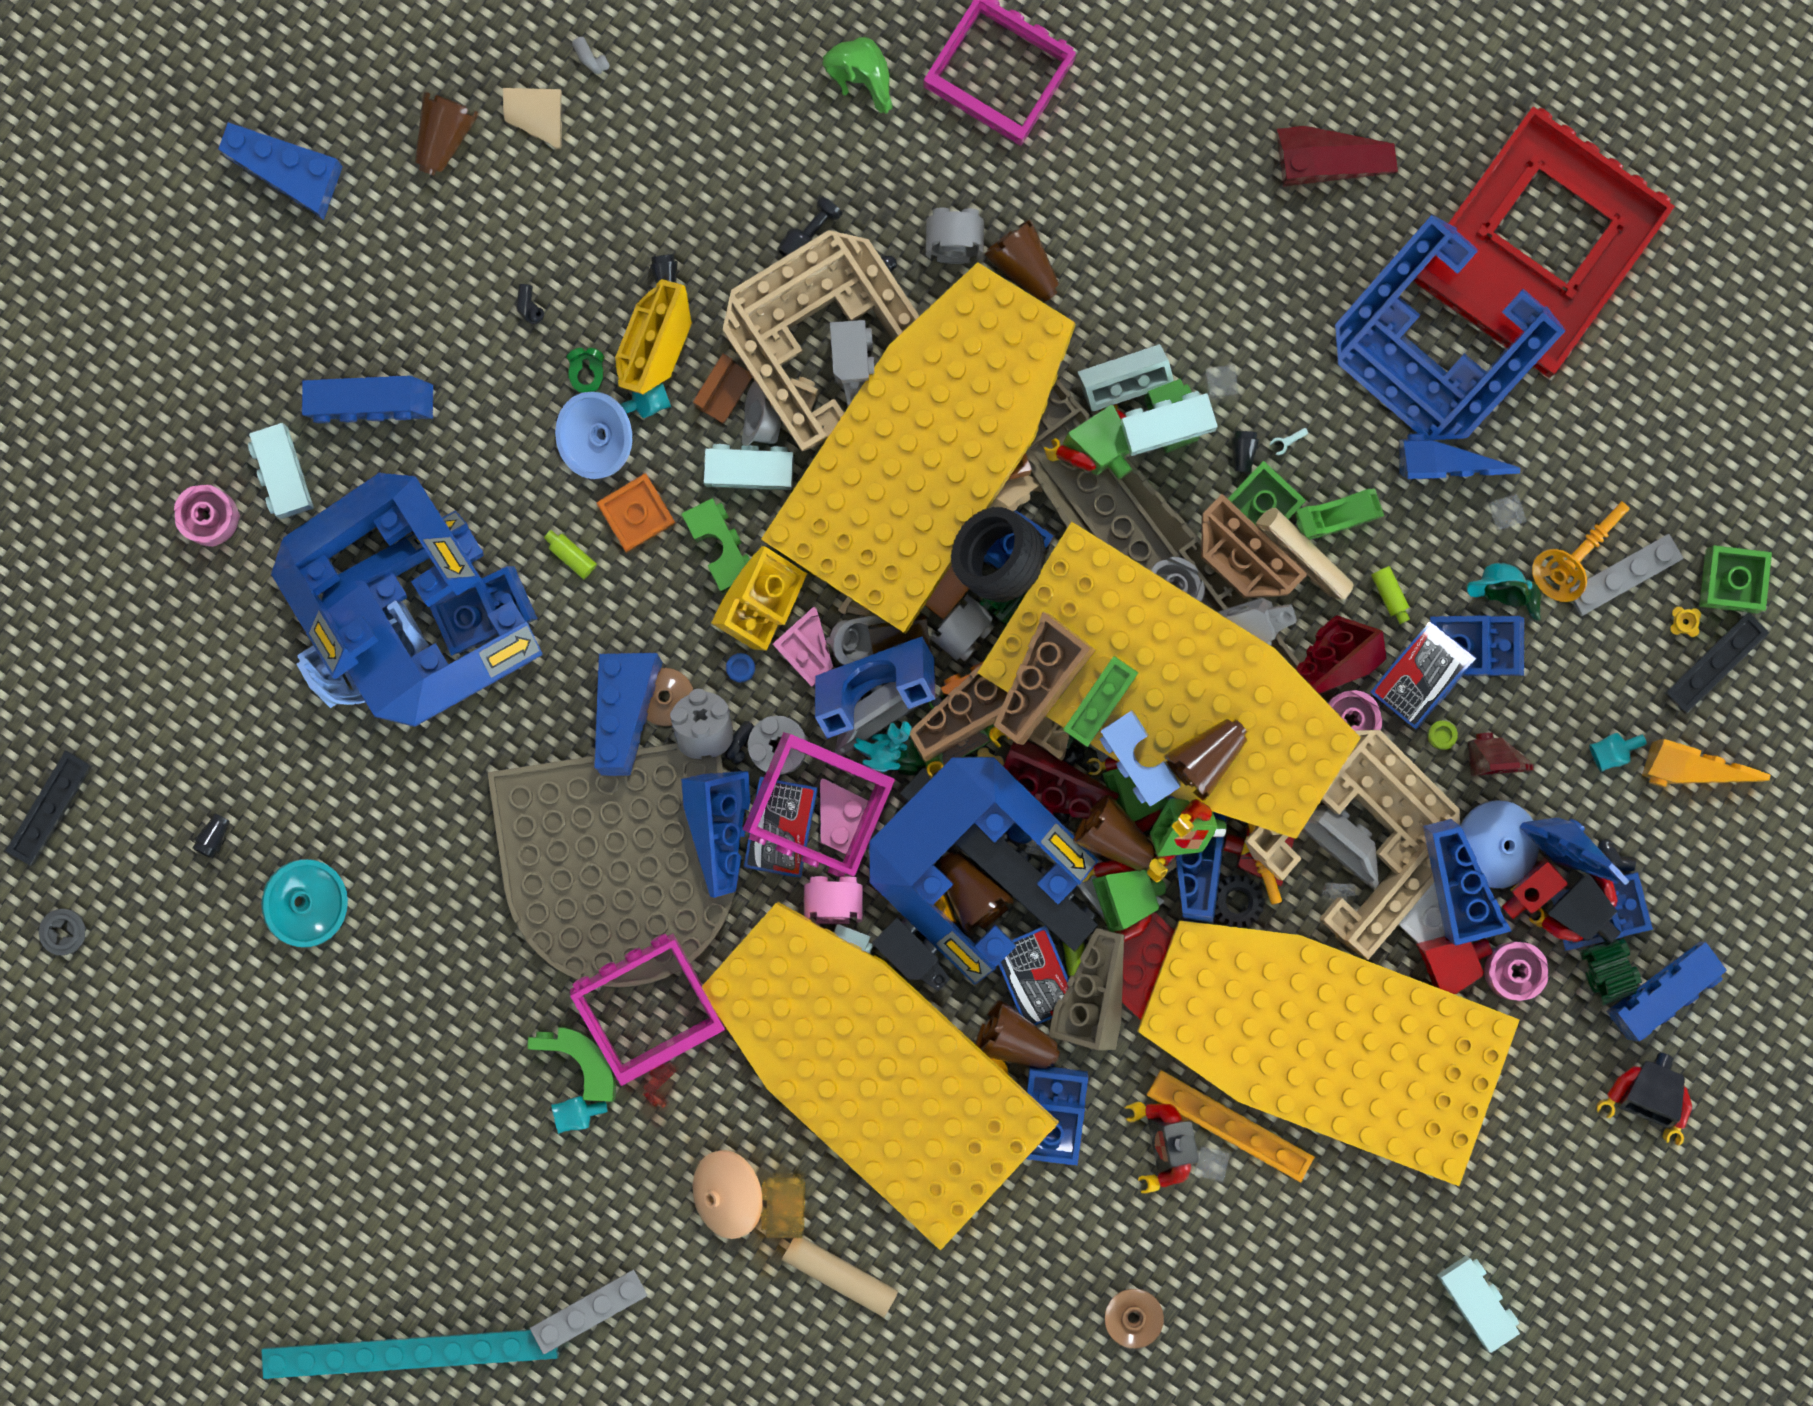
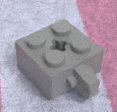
M865 320L830 322L833 374L835 376V383L845 391L848 406L864 382L869 380V375L875 374L874 358L868 357V351L873 350L872 329L866 328Z
M1264 598L1218 612L1269 645H1272L1271 641L1275 639L1280 630L1297 621L1291 604L1273 607L1272 602Z

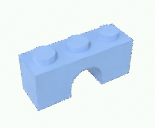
M1133 710L1101 730L1103 737L1100 738L1101 743L1109 754L1114 751L1120 760L1116 763L1118 769L1125 779L1129 776L1136 785L1133 791L1142 804L1147 802L1149 806H1152L1181 787L1180 782L1165 760L1154 767H1145L1136 760L1134 754L1135 747L1138 742L1148 736V733Z

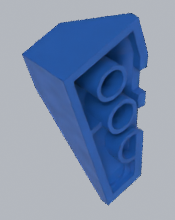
M1407 434V439H1399V474L1407 479L1446 478V473H1450L1451 476L1460 477L1472 476L1474 473H1479V475L1520 474V467L1438 441L1425 439V434Z
M748 771L709 773L681 779L684 811L709 895L715 898L736 892L741 856L738 850L740 838L745 837L746 832L742 830L745 810H749L751 801Z
M1556 817L1523 822L1520 825V828L1554 863L1623 885L1629 882L1621 871L1583 832L1585 828L1576 820L1570 819L1567 821Z

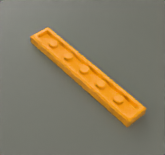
M1161 1069L1146 1094L1161 1104L1174 1105L1182 1116L1300 1183L1315 1158L1313 1155Z

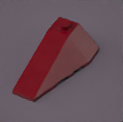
M1310 126L1276 129L1283 187L1398 173L1394 143Z
M1336 615L1318 630L1315 635L1316 641L1314 645L1308 647L1306 651L1307 657L1304 662L1298 664L1296 671L1319 694L1369 675L1387 659L1383 631Z
M1493 733L1476 734V739L1468 741L1471 776L1529 772L1534 770L1533 763L1502 737L1494 738Z
M1013 741L1003 763V767L1052 815L1054 812L1088 819L1092 814L1089 810L1101 797L1109 795L1117 801L1119 796L1118 793L1063 760L1060 761L1043 748L1027 741L1024 745Z

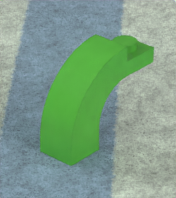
M1366 489L1329 503L1303 507L1297 510L1295 516L1301 533L1309 540L1370 522L1383 517L1384 513L1376 490Z
M558 1027V1038H554V1032L536 1031V1037H528V1049L561 1051L577 1060L584 1074L583 1100L615 1101V1074L595 1039L577 1029Z

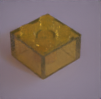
M770 1173L768 1180L762 1182V1200H767V1210L761 1212V1230H766V1238L803 1237L806 1174Z

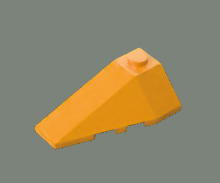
M1667 739L1651 743L1642 776L1650 778L1649 783L1661 787H1666L1667 783L1769 781L1771 776L1741 764H1725L1726 760L1719 756L1703 754L1701 757V750Z

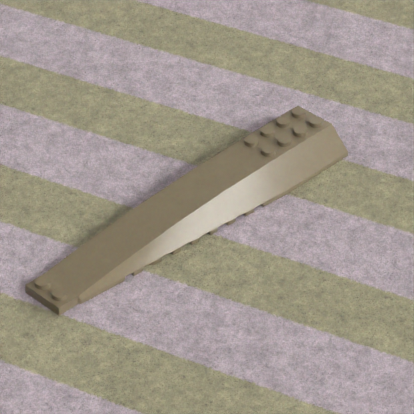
M1056 379L1047 401L1046 410L1042 414L1037 435L1026 451V455L1034 476L1066 527L1068 528L1071 521L1149 570L1157 562L1170 557H1179L1189 561L1199 571L1197 574L1205 586L1201 602L1216 612L1253 601L1251 598H1243L1201 558V539L1185 524V521L1169 506L1162 495L1152 487L1145 476L1127 459V456L1124 459L1130 465L1132 471L1120 480L1117 479L1110 468L1095 475L1091 471L1083 470L1060 459L1057 461L1047 459L1044 447L1052 449V439L1056 438L1060 441V445H1064L1063 441L1067 434L1091 418L1062 383ZM1277 634L1275 639L1271 641V646L1296 669L1300 662L1279 634Z

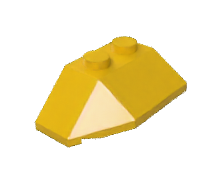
M661 279L656 284V287L650 290L636 304L615 356L619 387L644 394L671 377L692 324L686 287L684 285Z

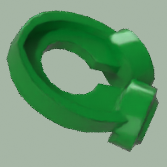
M584 348L573 349L566 357L570 363V383L580 393L597 391L603 381L604 371L602 362L605 356L595 348H588L587 350ZM585 359L589 360V369L593 371L595 376L593 382L588 385L581 384L578 381V373L583 369V361Z

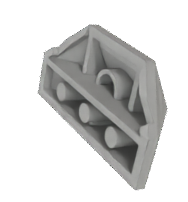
M896 682L884 683L872 688L871 695L864 699L860 698L854 708V729L838 735L835 753L844 756L854 749L857 738L867 741L874 734H878L890 726V723H895L921 705L908 709L896 688Z
M1326 805L1317 806L1302 831L1368 887L1375 889L1379 885L1375 842L1370 839L1373 834L1361 824L1357 826L1352 824L1348 820L1350 815L1345 810L1338 815L1334 814Z

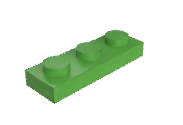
M1113 656L1063 731L1088 747L1139 672L1116 656Z

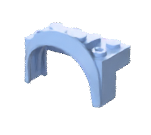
M394 601L387 606V610L383 612L410 657L429 645L403 601L399 603ZM314 646L297 655L300 660L297 666L308 686L330 708L336 704L352 705L365 703L349 673L346 671L344 674L353 690L349 689L343 674L336 679L331 676Z

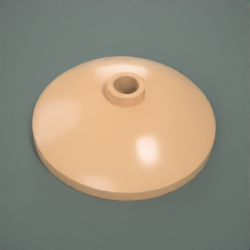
M728 1150L712 1152L700 1161L693 1179V1198L703 1222L710 1230L723 1238L736 1239L749 1234L756 1227L762 1212V1191L753 1168L743 1157Z

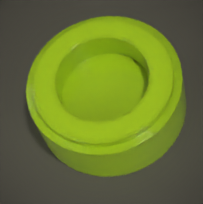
M1444 720L1433 723L1427 732L1428 742L1438 750L1451 748L1458 738L1456 727Z

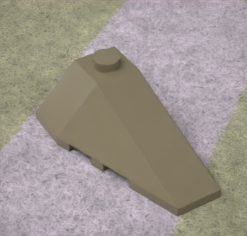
M1100 928L1095 929L1080 958L1081 963L1075 975L1071 976L1067 982V985H1069L1068 990L1062 999H1058L1054 1007L1049 1037L1098 1051L1116 1050L1122 1017L1123 934Z

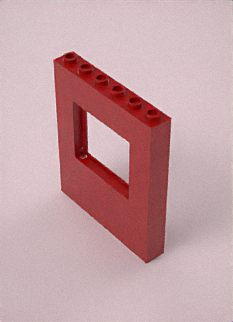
M1533 106L1448 223L1458 228L1456 231L1478 249L1477 253L1458 274L1435 255L1412 282L1505 348H1508L1523 330L1503 314L1502 311L1522 289L1527 291L1544 307L1547 306L1566 330L1533 366V368L1550 379L1568 357L1675 206L1670 203L1671 199L1666 194L1660 191L1654 192L1647 187V182L1643 178L1635 174L1630 175L1623 170L1624 167L1619 161L1614 158L1608 159L1599 153L1600 149L1595 144L1579 139L1571 127L1564 124L1561 126L1552 120L1553 116L1543 108L1537 109ZM1538 170L1544 172L1612 220L1567 284L1494 233Z

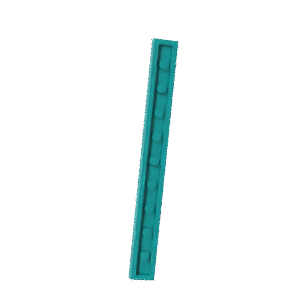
M531 1330L268 1347L262 1349L263 1379L558 1358V1347L543 1354Z

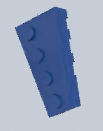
M228 122L218 150L227 159L324 220L343 168L336 158Z
M413 376L302 380V415L312 418L313 423L320 424L330 423V419H340V422H357V419H366L368 421H384V419H433V384Z
M657 653L599 654L595 769L601 776L631 775L641 740V731L646 723L648 707L656 688L655 683L658 672H660L663 664Z
M1213 812L1215 819H1223L1225 823L1227 822V816ZM1225 835L1223 837H1212L1205 850L1200 853L1176 856L1183 921L1213 925Z
M1452 819L1423 826L1445 937L1456 946L1511 932L1508 923L1502 915L1501 908L1489 888V883L1476 861L1477 858L1462 827Z
M1698 942L1640 985L1636 994L1621 999L1606 1012L1627 1040L1640 1042L1659 1025L1676 1015L1675 1012L1680 1008L1688 1006L1699 998L1698 994L1706 987L1710 989L1723 980L1721 975L1727 969L1706 942Z

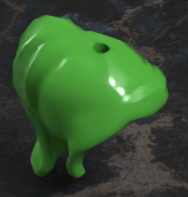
M858 37L854 41L841 42L826 52L823 56L822 65L829 76L837 81L844 96L849 92L845 81L865 83L871 93L876 110L887 114L888 110L893 108L889 96L887 62L880 48L873 40L868 37Z

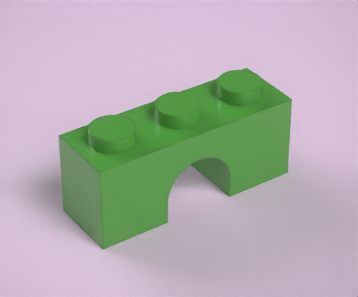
M713 498L681 514L696 543L709 537L716 538L722 542L723 553L721 557L707 566L723 594L729 590L750 558L748 554L741 555L737 546L742 544L735 528L728 529L724 520L728 519L729 516L722 503L716 505Z

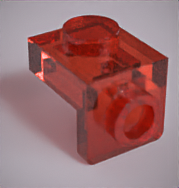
M671 1061L666 1066L661 1064L649 1073L652 1079L643 1086L647 1091L644 1096L654 1107L660 1105L664 1108L669 1103L657 1089L679 1070Z

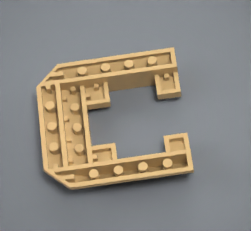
M831 230L826 231L732 289L722 329L802 452L824 443L844 412L835 399H832L813 412L806 405L781 365L802 353L800 345L789 329L834 301L837 302L849 321H854L868 311L873 310L893 341L919 317L869 239Z
M1381 730L1355 731L1361 739L1321 800L1334 814L1339 815L1351 800L1355 798L1391 833L1376 851V855L1391 871L1356 912L1343 898L1337 897L1319 918L1336 935L1335 938L1366 960L1370 959L1434 883L1423 826L1452 819L1460 825V809ZM1257 826L1245 840V843L1255 860H1259L1278 880H1284L1302 858L1284 842L1288 836Z

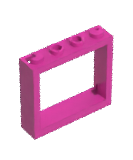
M973 0L924 78L923 87L1022 146L1075 61L1076 52L1073 51L1074 48L1066 44L1067 41L1063 39L1057 41L1048 36L1049 32L1038 24L1032 26L1025 22L1024 16L1013 9L1007 11L1000 7L998 0ZM980 13L1062 62L1022 126L940 77Z
M783 732L742 830L751 833L748 839L765 846L766 841L777 844L775 850L790 857L793 851L803 855L801 861L814 867H818L819 863L829 866L827 872L835 876L844 877L846 873L854 877L895 779L792 734ZM791 748L875 784L843 862L758 827Z
M674 933L669 936L666 934L657 936L650 942L651 945L643 950L636 948L628 952L624 956L625 960L617 964L610 962L598 970L599 974L591 978L584 976L572 984L573 988L570 989L571 999L621 1086L725 1030L723 1022L714 1010L702 987V983ZM671 948L709 1018L622 1064L584 995Z

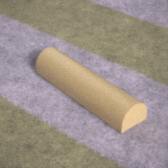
M1277 508L1267 510L1255 523L1256 526L1302 568L1329 597L1342 600L1348 597L1353 589V582Z
M795 1234L781 1259L883 1318L886 1316L898 1293V1290L798 1234Z

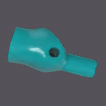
M660 383L644 394L632 391V400L620 404L626 414L636 410L642 418L649 417L671 407L663 383Z
M1614 733L1599 742L1590 744L1589 749L1598 770L1602 773L1607 769L1621 767L1630 763V751L1647 745L1643 734L1625 741L1619 733Z
M582 1096L573 1097L561 1103L551 1104L558 1134L565 1131L589 1128L590 1116L608 1112L606 1101L587 1105Z

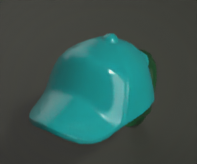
M1506 563L1490 564L1485 568L1481 580L1469 582L1466 586L1467 593L1471 597H1485L1489 601L1497 600L1508 606H1526L1527 613L1531 618L1536 621L1541 620V592L1538 585L1526 580L1522 572L1513 565Z

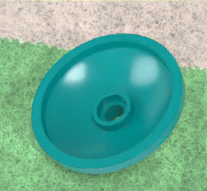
M311 859L295 860L280 867L268 880L262 895V915L270 932L280 941L296 947H312L327 941L338 931L346 916L348 896L341 877L330 866ZM300 896L302 903L296 907L294 901Z

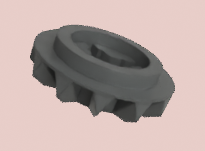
M56 909L48 913L41 921L39 939L43 947L50 953L68 955L78 951L85 941V931L87 928L83 923L82 917L73 910ZM67 924V931L71 932L70 934L73 937H63L60 941V934L52 929V927H63Z

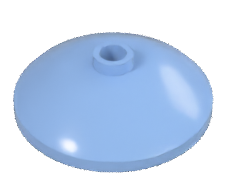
M601 392L580 393L566 402L558 415L555 430L556 444L563 461L573 472L585 478L600 479L609 477L622 468L631 451L632 429L625 410L614 398ZM603 430H605L606 437L603 436Z
M1495 800L1480 804L1468 813L1461 824L1477 858L1476 861L1482 873H1484L1490 888H1507L1517 884L1532 870L1539 853V847L1520 828L1523 822L1533 821V819L1523 808L1508 801ZM1508 840L1510 847L1508 850H1505L1504 844Z

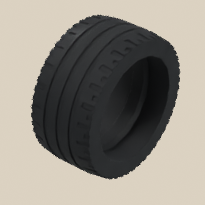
M1003 507L986 508L970 517L958 531L951 550L952 568L957 578L979 596L993 602L1010 601L1027 592L1038 579L1045 563V543L1039 531L1018 513ZM1014 533V548L1009 559L999 570L990 575L983 576V560L989 548L998 539L1007 534Z

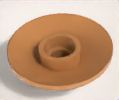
M661 668L656 679L654 695L651 697L648 707L647 720L659 726H671V711L678 701L690 694L693 687L687 677L681 672L670 668ZM662 691H667L670 694V698L666 702H662L659 699V694Z
M1141 1289L1121 1291L1107 1305L1105 1311L1106 1329L1111 1338L1124 1347L1133 1349L1145 1347L1156 1340L1163 1328L1164 1315L1162 1307L1158 1300L1147 1291ZM1131 1312L1139 1314L1137 1322L1132 1323L1128 1320V1315Z

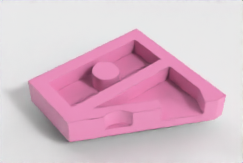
M815 607L810 609L773 643L774 647L811 687L815 685L816 675L833 669L819 615Z
M823 778L820 782L821 843L846 854L868 800Z

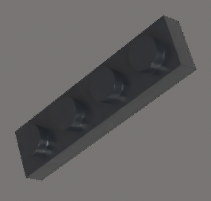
M1747 612L1664 694L1684 714L1688 713L1770 632L1750 612Z
M64 751L8 845L7 853L30 866L35 864L93 765L69 751Z

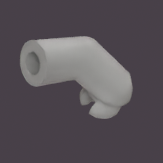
M578 37L573 40L572 46L579 60L594 74H602V71L609 69L610 65L605 55L595 58L584 37Z

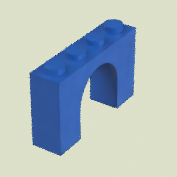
M923 637L913 639L815 676V718L827 739L854 729V708L856 703L866 692L878 685L896 682V688L908 709L935 700L934 657Z

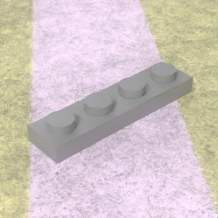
M1667 534L1587 579L1584 593L1572 602L1580 616H1583L1684 558L1670 534ZM1580 584L1571 588L1570 592L1576 590Z
M633 1269L530 1327V1330L543 1354H546L648 1295Z

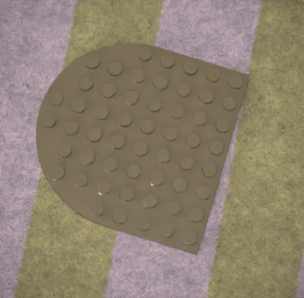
M677 743L638 749L631 775L601 776L595 769V756L487 772L507 903L519 930L527 943L540 957L562 973L578 980L584 976L591 978L599 974L598 970L610 962L617 964L625 960L624 956L636 948L641 950L651 945L650 942L654 938L662 934L669 936L674 933L690 963L707 949L724 925L735 892L715 898L709 895L684 811L681 779L701 774L724 773L721 755L711 758V755L701 756L702 759H693L684 755L679 750ZM670 948L602 986L631 987L648 984L664 979L682 970Z

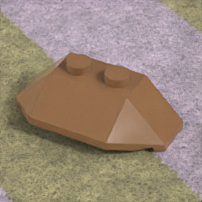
M1223 494L1202 514L1201 558L1243 598L1288 596L1306 577L1307 573Z

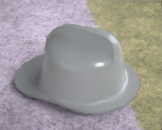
M754 381L748 390L745 402L742 444L749 446L753 441L774 444L778 440L781 419L770 402L766 400V396L756 381Z
M876 615L843 620L835 625L830 637L826 638V642L831 645L837 660L846 665L873 655L868 626L886 622Z

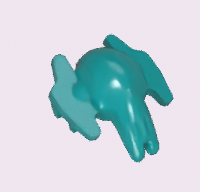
M904 721L899 729L894 723H890L887 734H874L872 736V740L877 741L874 744L857 738L854 748L871 759L863 760L862 765L880 772L899 769L900 764L895 762L901 756L900 750L905 751L907 749V745L902 742L908 740L912 730L911 725Z

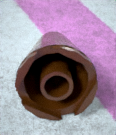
M425 91L422 98L415 163L420 164L418 170L435 176L436 171L443 172L478 118L479 112L473 110L472 114H468L466 106L435 95L434 100L429 99L431 94Z
M1030 219L1020 224L1018 230L1007 233L984 252V256L1022 290L1036 299H1042L1043 302H1046L1058 293L1055 288L1059 285V282L1035 226Z
M1225 719L1169 751L1163 757L1167 759V765L1185 786H1195L1197 789L1193 793L1205 801L1247 742L1245 737L1247 730L1238 720L1235 719L1231 722L1229 719Z
M1104 795L1089 810L1092 812L1087 820L1083 818L1075 832L1073 841L1080 847L1135 870L1141 871L1144 868L1148 870L1151 860L1157 856L1154 844L1113 797Z
M951 852L939 861L941 866L938 869L953 883L946 892L961 927L967 936L975 934L976 932L973 928L979 925L982 929H985L1008 911L1006 903H1014L1012 897L961 853L954 855Z
M1000 1000L994 1003L987 1013L991 1018L986 1025L982 1023L975 1045L989 1058L1046 1069L1049 1065L1053 1066L1060 1054V1050L1057 1049V1042L1007 1003Z

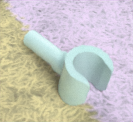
M1303 428L1284 439L1274 438L1270 446L1275 442H1282L1284 444L1283 450L1275 455H1283L1289 445L1307 435L1308 431L1306 428Z

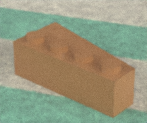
M1043 612L1037 630L1031 638L1024 660L1017 670V676L1011 690L1008 691L994 724L996 728L1017 744H1025L1096 651V649L1046 612Z
M982 664L972 671L969 677L958 687L954 688L938 706H935L912 728L910 738L924 763L995 723L1008 692L977 673Z

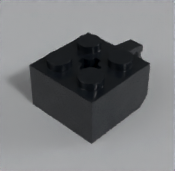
M896 918L872 944L908 980L922 979L936 991H939L947 984L950 978L937 962L939 959L935 954L938 950L927 939L921 942L914 935L917 929L906 918L902 921Z

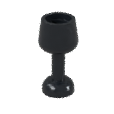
M820 196L816 203L819 210L816 216L803 231L798 228L789 229L780 242L777 251L783 257H786L812 241V237L827 219H839L843 215L842 211L828 198Z

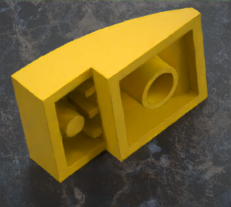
M761 546L734 580L717 609L711 624L753 650L767 651L777 626L785 625L807 573L769 548Z

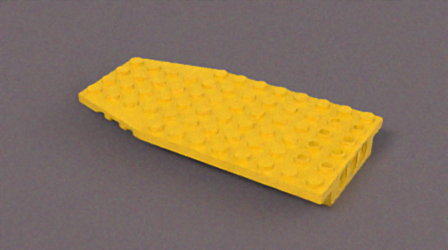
M977 262L889 344L874 367L875 374H870L869 380L864 382L761 540L906 634L952 565L951 550L958 531L970 517L991 506L1034 441L1042 414H1044L1048 404L1047 401L1051 389L1056 382L1061 361L1064 359L1076 326L1075 322Z
M1072 521L1041 569L1038 579L1026 593L977 672L1006 692L1011 690L1017 676V670L1024 660L1031 638L1040 623L1039 620L1042 613L1051 614L1096 649V651L1047 713L1046 717L1064 728L1113 656H1116L1139 673L1090 745L1119 762L1120 760L1114 751L1109 754L1101 743L1100 738L1103 737L1101 730L1133 710L1148 733L1146 738L1137 743L1134 750L1135 758L1145 767H1154L1164 760L1167 761L1163 756L1169 751L1225 719H1229L1231 722L1236 719L1247 730L1245 734L1247 742L1211 795L1205 801L1201 800L1193 793L1197 788L1195 786H1185L1178 777L1177 779L1181 787L1170 795L1176 799L1188 800L1189 802L1193 799H1198L1208 805L1213 812L1295 839L1299 836L1361 739L1350 725L1274 647Z
M777 902L702 987L717 1015L767 1090L941 1251L1057 1126L1059 1121L884 960L877 956H872L854 943L845 941L836 936V933L816 925L809 918Z
M1178 921L1137 1032L1239 1103L1460 1186L1520 1019L1301 935Z

